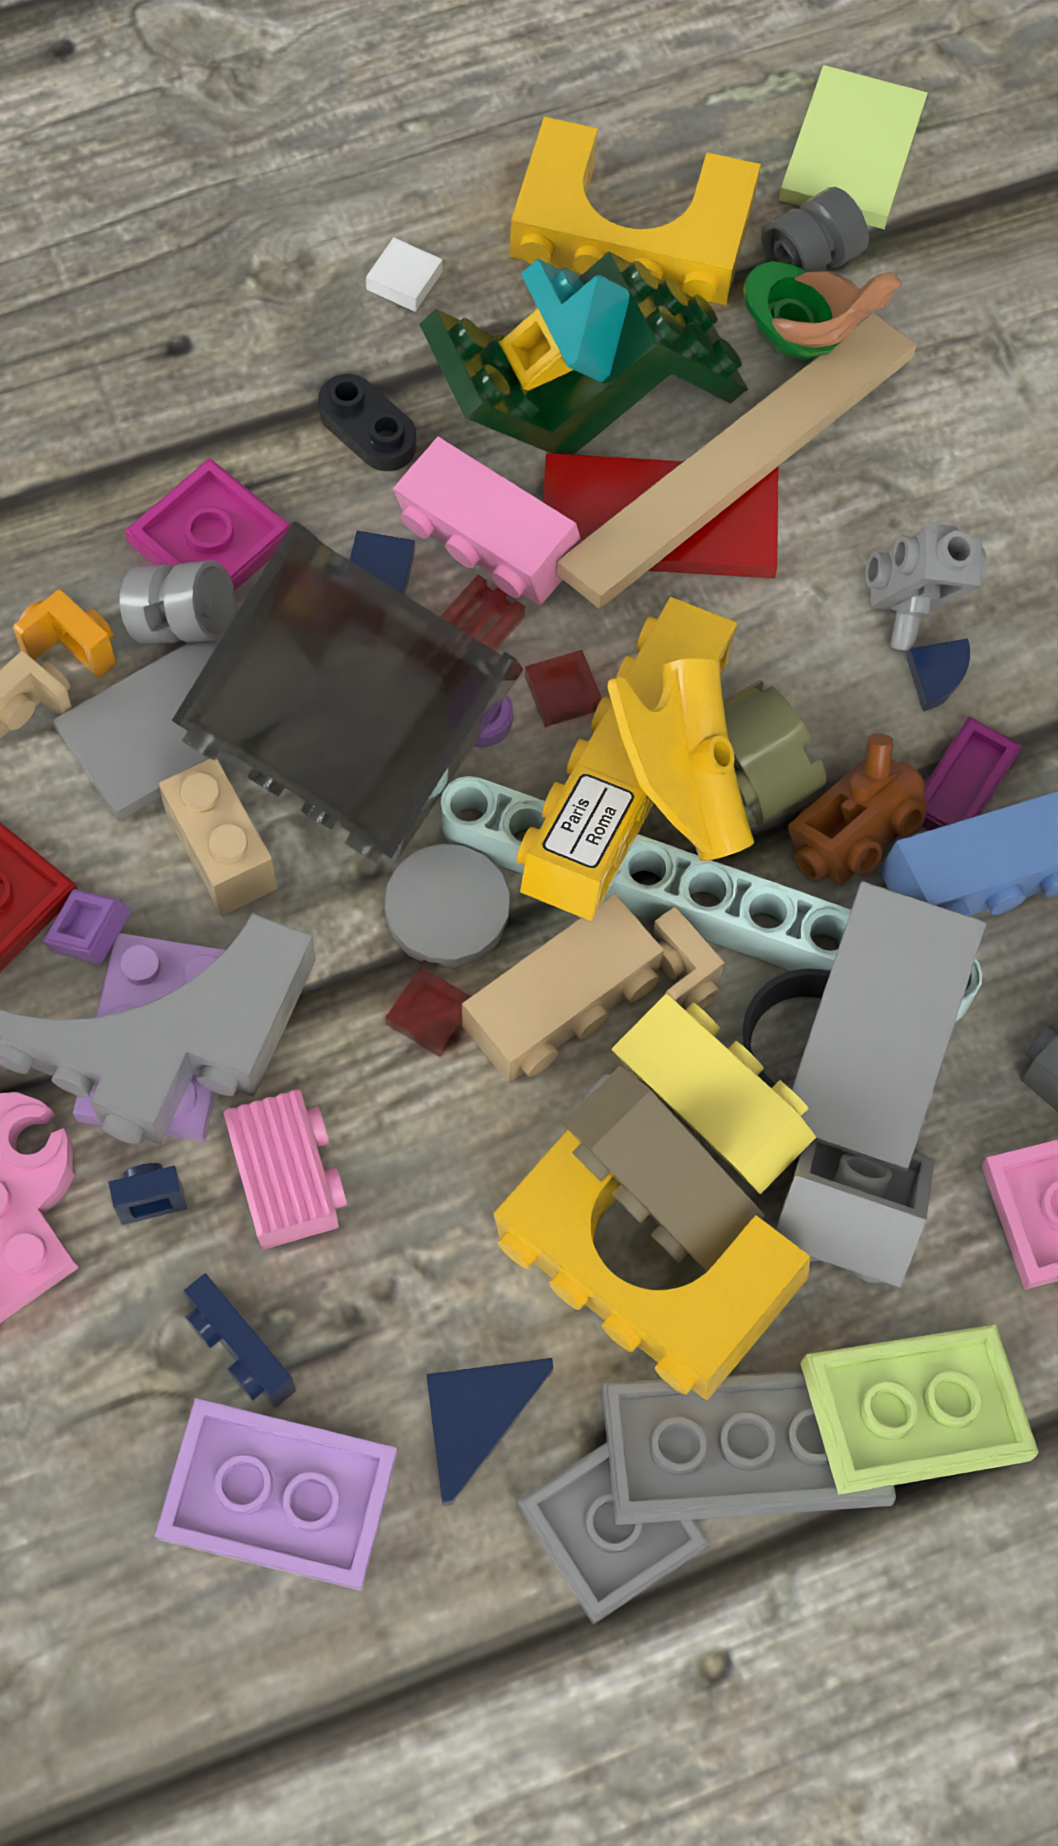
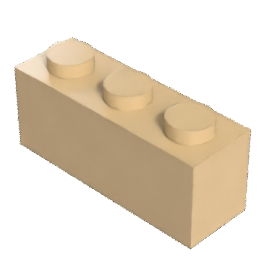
M613 894L601 903L592 922L581 917L463 1002L462 1027L509 1084L523 1073H526L528 1077H533L546 1069L557 1058L559 1054L557 1048L576 1035L582 1040L602 1027L610 1016L607 1011L625 998L630 1003H633L651 991L660 979L658 974L664 950L619 897Z

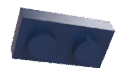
M206 1273L184 1289L188 1302L193 1309L185 1316V1319L209 1349L220 1341L236 1362L228 1367L227 1370L252 1401L263 1394L272 1406L276 1408L296 1392L292 1376Z

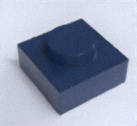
M159 1163L141 1164L126 1170L123 1173L124 1178L108 1182L113 1208L122 1225L187 1209L183 1186L175 1165L163 1168V1165Z

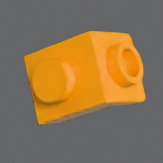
M57 589L44 601L40 600L31 604L22 613L19 621L13 627L20 649L34 661L59 641L98 679L117 664L110 641L114 634L105 619L92 608L84 612L60 589Z

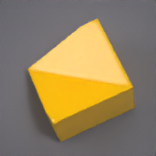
M538 308L499 342L523 389L527 391L573 371V369L567 366Z

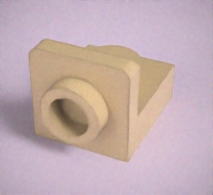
M22 650L0 669V739L9 730H16L22 727L31 718L35 707L40 702L57 717L72 709L67 693L71 686L65 676L47 661L39 665Z
M674 906L655 920L652 937L664 950L660 969L671 979L677 977L681 979L669 988L666 993L684 1010L693 1002L703 1010L720 993L718 985L725 962Z

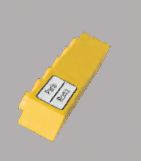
M670 597L658 619L652 616L647 618L638 638L636 649L639 653L637 657L633 658L627 655L616 677H624L644 706L650 711H654L664 690L662 666L671 661L681 659H714L719 661L720 674L722 675L728 663L738 623ZM606 696L601 699L594 714L590 728L594 732L591 739L587 741L580 738L576 743L567 766L566 773L570 775L565 785L559 782L553 784L542 811V818H545V821L540 830L532 826L527 830L516 858L517 863L524 865L520 888L521 893L591 922L654 804L638 783L621 738L611 698Z

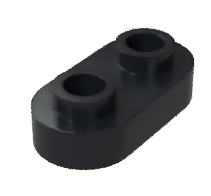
M341 374L332 377L323 384L318 395L319 414L322 423L367 465L379 471H395L405 467L412 461L416 453V429L412 420L370 382L358 375ZM345 397H352V398H354V399L351 400V401H343V400H340L341 398H345ZM387 430L395 433L390 437L379 435L380 432Z

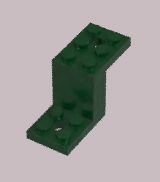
M610 251L579 277L585 285L593 277L602 275L626 288L630 294L611 374L603 382L596 381L573 370L527 391L523 389L499 343L505 336L501 334L491 335L479 329L467 318L459 320L438 309H435L419 324L466 419L554 454H576L671 374L729 403L736 400L748 388L737 370L742 366L740 357L734 348L718 335L714 324L718 322V318L712 307L702 296L696 294L691 297L684 293L670 278H665L662 281L653 276L641 262L635 260L633 263H630Z

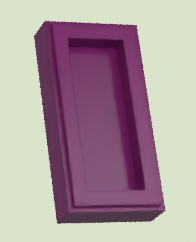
M969 716L925 784L924 794L928 810L926 811L922 827L930 831L981 815L1017 758L1022 745Z

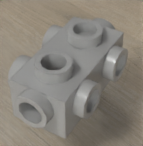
M929 525L923 527L921 533L914 537L900 536L894 548L887 553L875 551L870 555L865 571L866 584L871 588L870 608L897 611L890 643L891 648L910 651L915 646L920 617H928L929 612L981 586V579L987 562L986 552L982 548V538L972 537L951 525Z

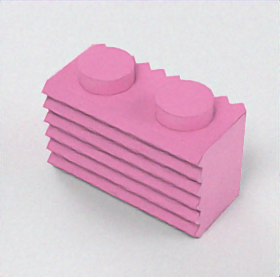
M292 1090L289 1093H280L276 1097H267L262 1101H253L250 1104H241L237 1108L225 1110L223 1112L261 1250L339 1228L335 1209L346 1206L347 1202L337 1167L324 1170L317 1147L329 1144L319 1106L306 1109L301 1090Z

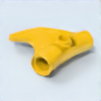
M689 658L664 664L662 666L664 690L654 711H650L644 706L624 677L610 679L607 684L621 738L638 783L666 818L695 845L699 860L708 861L721 858L753 845L754 839L735 773L734 751L728 737L719 661L707 658Z

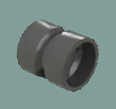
M828 187L804 201L800 209H791L767 223L762 229L761 241L768 262L776 261L792 264L812 272L826 271L827 266L839 268L859 256L868 247L869 234L863 213L855 200L846 191L838 187Z

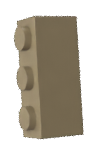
M621 1065L562 1123L581 1143L572 1154L600 1182L609 1174L612 1175L620 1184L612 1193L613 1197L639 1223L648 1215L651 1216L659 1226L650 1235L678 1263L689 1255L707 1272L755 1215L761 1219L765 1216L660 1099Z

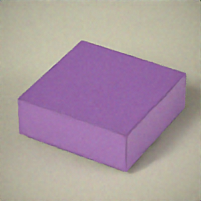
M73 889L43 943L56 954L102 965L128 919L131 910L120 899Z

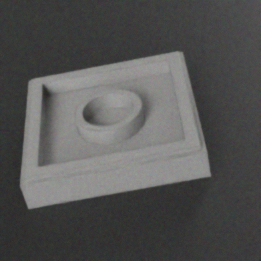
M608 1442L517 1501L521 1512L593 1625L711 1545L696 1520L615 1525Z

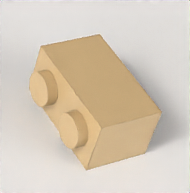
M216 756L158 783L166 815L220 916L277 890L272 857Z

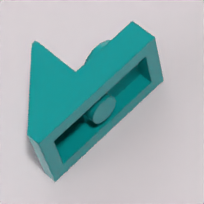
M538 258L521 273V276L569 368L596 381L603 382L611 374L629 303L630 294L628 290L602 275L593 277L584 285L579 277L570 269L563 268L560 270Z

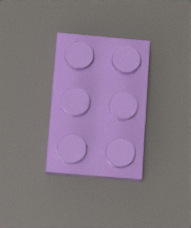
M119 933L113 945L96 1017L124 1012L170 994L198 976L213 964L225 950ZM193 1074L165 1136L201 1142L206 1141L216 1093L202 1086L197 1081V1075ZM91 1091L88 1097L77 1095L73 1110L76 1121L102 1126L103 1123L99 1121L90 1101L94 1091Z
M195 1398L155 1537L159 1541L362 1591L398 1450L396 1447Z

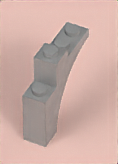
M251 913L247 924L213 964L180 988L148 1004L120 1013L81 1019L37 1018L0 1009V1065L21 1074H27L30 1067L53 1076L51 1080L55 1085L81 1097H88L90 1092L94 1091L90 1101L99 1121L103 1123L102 1129L106 1133L130 1144H139L141 1138L161 1145L193 1074L198 1076L197 1081L202 1086L215 1093L233 1096L235 1091H239L252 1097L255 1096L316 961L313 937L307 933Z

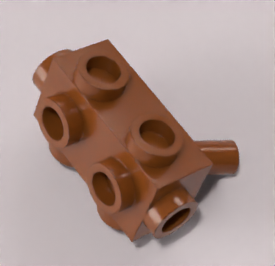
M879 733L870 735L867 741L866 758L855 768L845 773L840 781L811 806L805 808L788 825L795 849L793 855L794 862L809 880L818 883L824 877H827L842 886L854 874L861 877L867 876L880 863L882 850L899 835L904 838L911 837L922 827L926 811L928 810L924 794L925 784L921 775L910 764L906 762L898 763L891 759L892 737Z

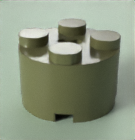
M758 680L723 701L729 742L734 751L735 773L749 826L753 824L760 826L826 784V772L821 758L810 764L805 753L804 746L813 741L807 728L790 703L777 689L771 686L763 691V681Z

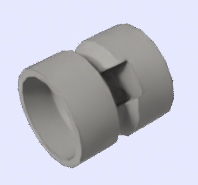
M212 560L182 562L175 566L167 563L139 565L130 569L124 577L120 590V610L128 634L140 644H171L180 640L186 642L218 641L225 638L232 629L236 615V597L234 586L227 570L220 563Z

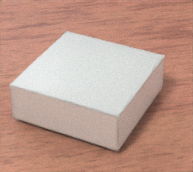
M393 237L366 276V288L368 291L416 312L442 274L443 259Z

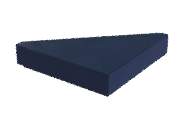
M552 1358L427 1374L442 1506L454 1504L467 1483L483 1462L492 1454L546 1379L551 1376L554 1368Z

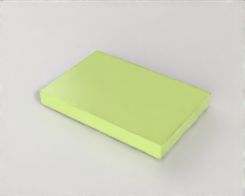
M823 65L780 189L778 201L801 206L804 201L828 187H838L846 191L855 200L863 213L867 225L885 229L928 92Z
M996 1324L806 1354L800 1362L838 1495L887 1485H898L1030 1462L1039 1454Z

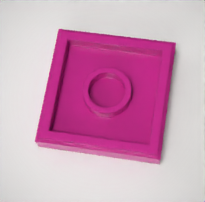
M208 458L125 530L127 542L153 564L167 563L175 566L182 562L206 560L220 563L227 570L233 583L234 591L295 538L292 525L211 458Z

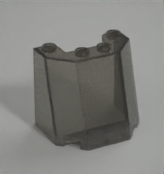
M294 521L171 721L187 730L182 741L204 756L215 761L222 751L229 756L239 758L253 767L247 777L259 786L279 797L284 788L304 799L305 803L300 811L331 830L337 821L341 822L340 825L350 832L344 843L366 858L378 863L383 854L391 859L400 858L524 669L513 656L506 652L503 655L497 653L323 544L306 527Z

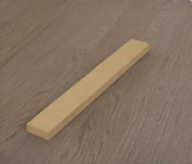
M873 313L855 327L829 354L820 355L560 558L557 561L556 575L598 609H601L913 359L917 344Z

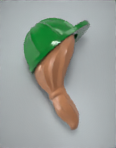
M771 261L757 265L749 273L745 280L743 294L746 308L758 324L760 336L773 348L775 354H782L790 358L806 361L814 356L829 354L852 332L862 319L868 318L872 312L886 306L892 298L894 290L901 288L902 284L895 273L889 272L871 278L859 289L852 281L831 271L809 272L792 264Z

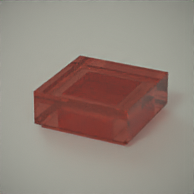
M583 650L525 666V679L544 727L596 712L602 697Z
M420 966L386 1015V1025L441 1057L462 1025V1003L472 996Z

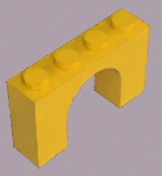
M544 116L511 218L510 257L525 260L530 264L539 258L556 268H568L571 271L583 274L610 251L630 263H633L635 260L641 262L653 276L662 281L665 278H670L684 293L691 297L698 294L707 302L727 305L755 201L761 164L706 152L693 200L680 217L656 228H627L602 217L594 210L586 197L595 167L598 128Z
M567 1130L493 1213L500 1237L497 1242L499 1247L519 1266L528 1269L534 1264L551 1277L552 1280L549 1282L551 1289L569 1306L580 1310L585 1304L605 1321L601 1324L603 1330L622 1348L633 1352L638 1346L657 1361L658 1364L655 1366L656 1372L676 1391L687 1395L692 1389L704 1400L708 1401L807 1281L810 1255L755 1215L716 1263L704 1275L692 1283L675 1289L650 1290L623 1281L602 1262L594 1246L598 1225L605 1212L615 1202L616 1199L612 1193L620 1184L611 1174L600 1182L572 1154L581 1143Z

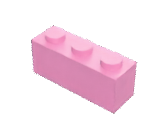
M438 436L393 487L402 510L400 518L414 534L423 539H428L430 535L444 543L449 554L463 566L473 568L475 565H478L491 574L492 580L505 593L514 598H519L522 594L539 606L543 604L562 581L556 575L557 561L581 543L577 524Z

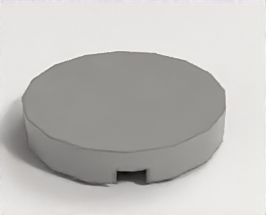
M437 844L416 850L397 865L386 885L384 914L392 939L408 956L421 962L424 959L431 963H438L439 967L455 968L480 960L498 945L504 933V928L508 923L510 892L503 873L486 855L465 845Z

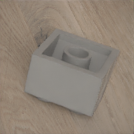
M812 1141L796 1158L778 1214L775 1230L810 1255V1261L821 1260L848 1269L855 1277L869 1283L885 1282L901 1288L927 1220L935 1160L913 1153L908 1170L903 1172Z

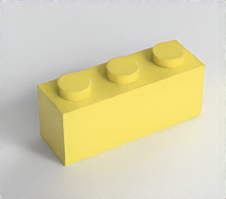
M666 993L611 1050L671 1111L688 1124L710 1148L761 1194L817 1137L801 1117L809 1108L781 1080L771 1088L758 1077L764 1070V1067L738 1041H735L727 1049L716 1039L715 1036L721 1031V1028L697 1004L693 1002L684 1010Z

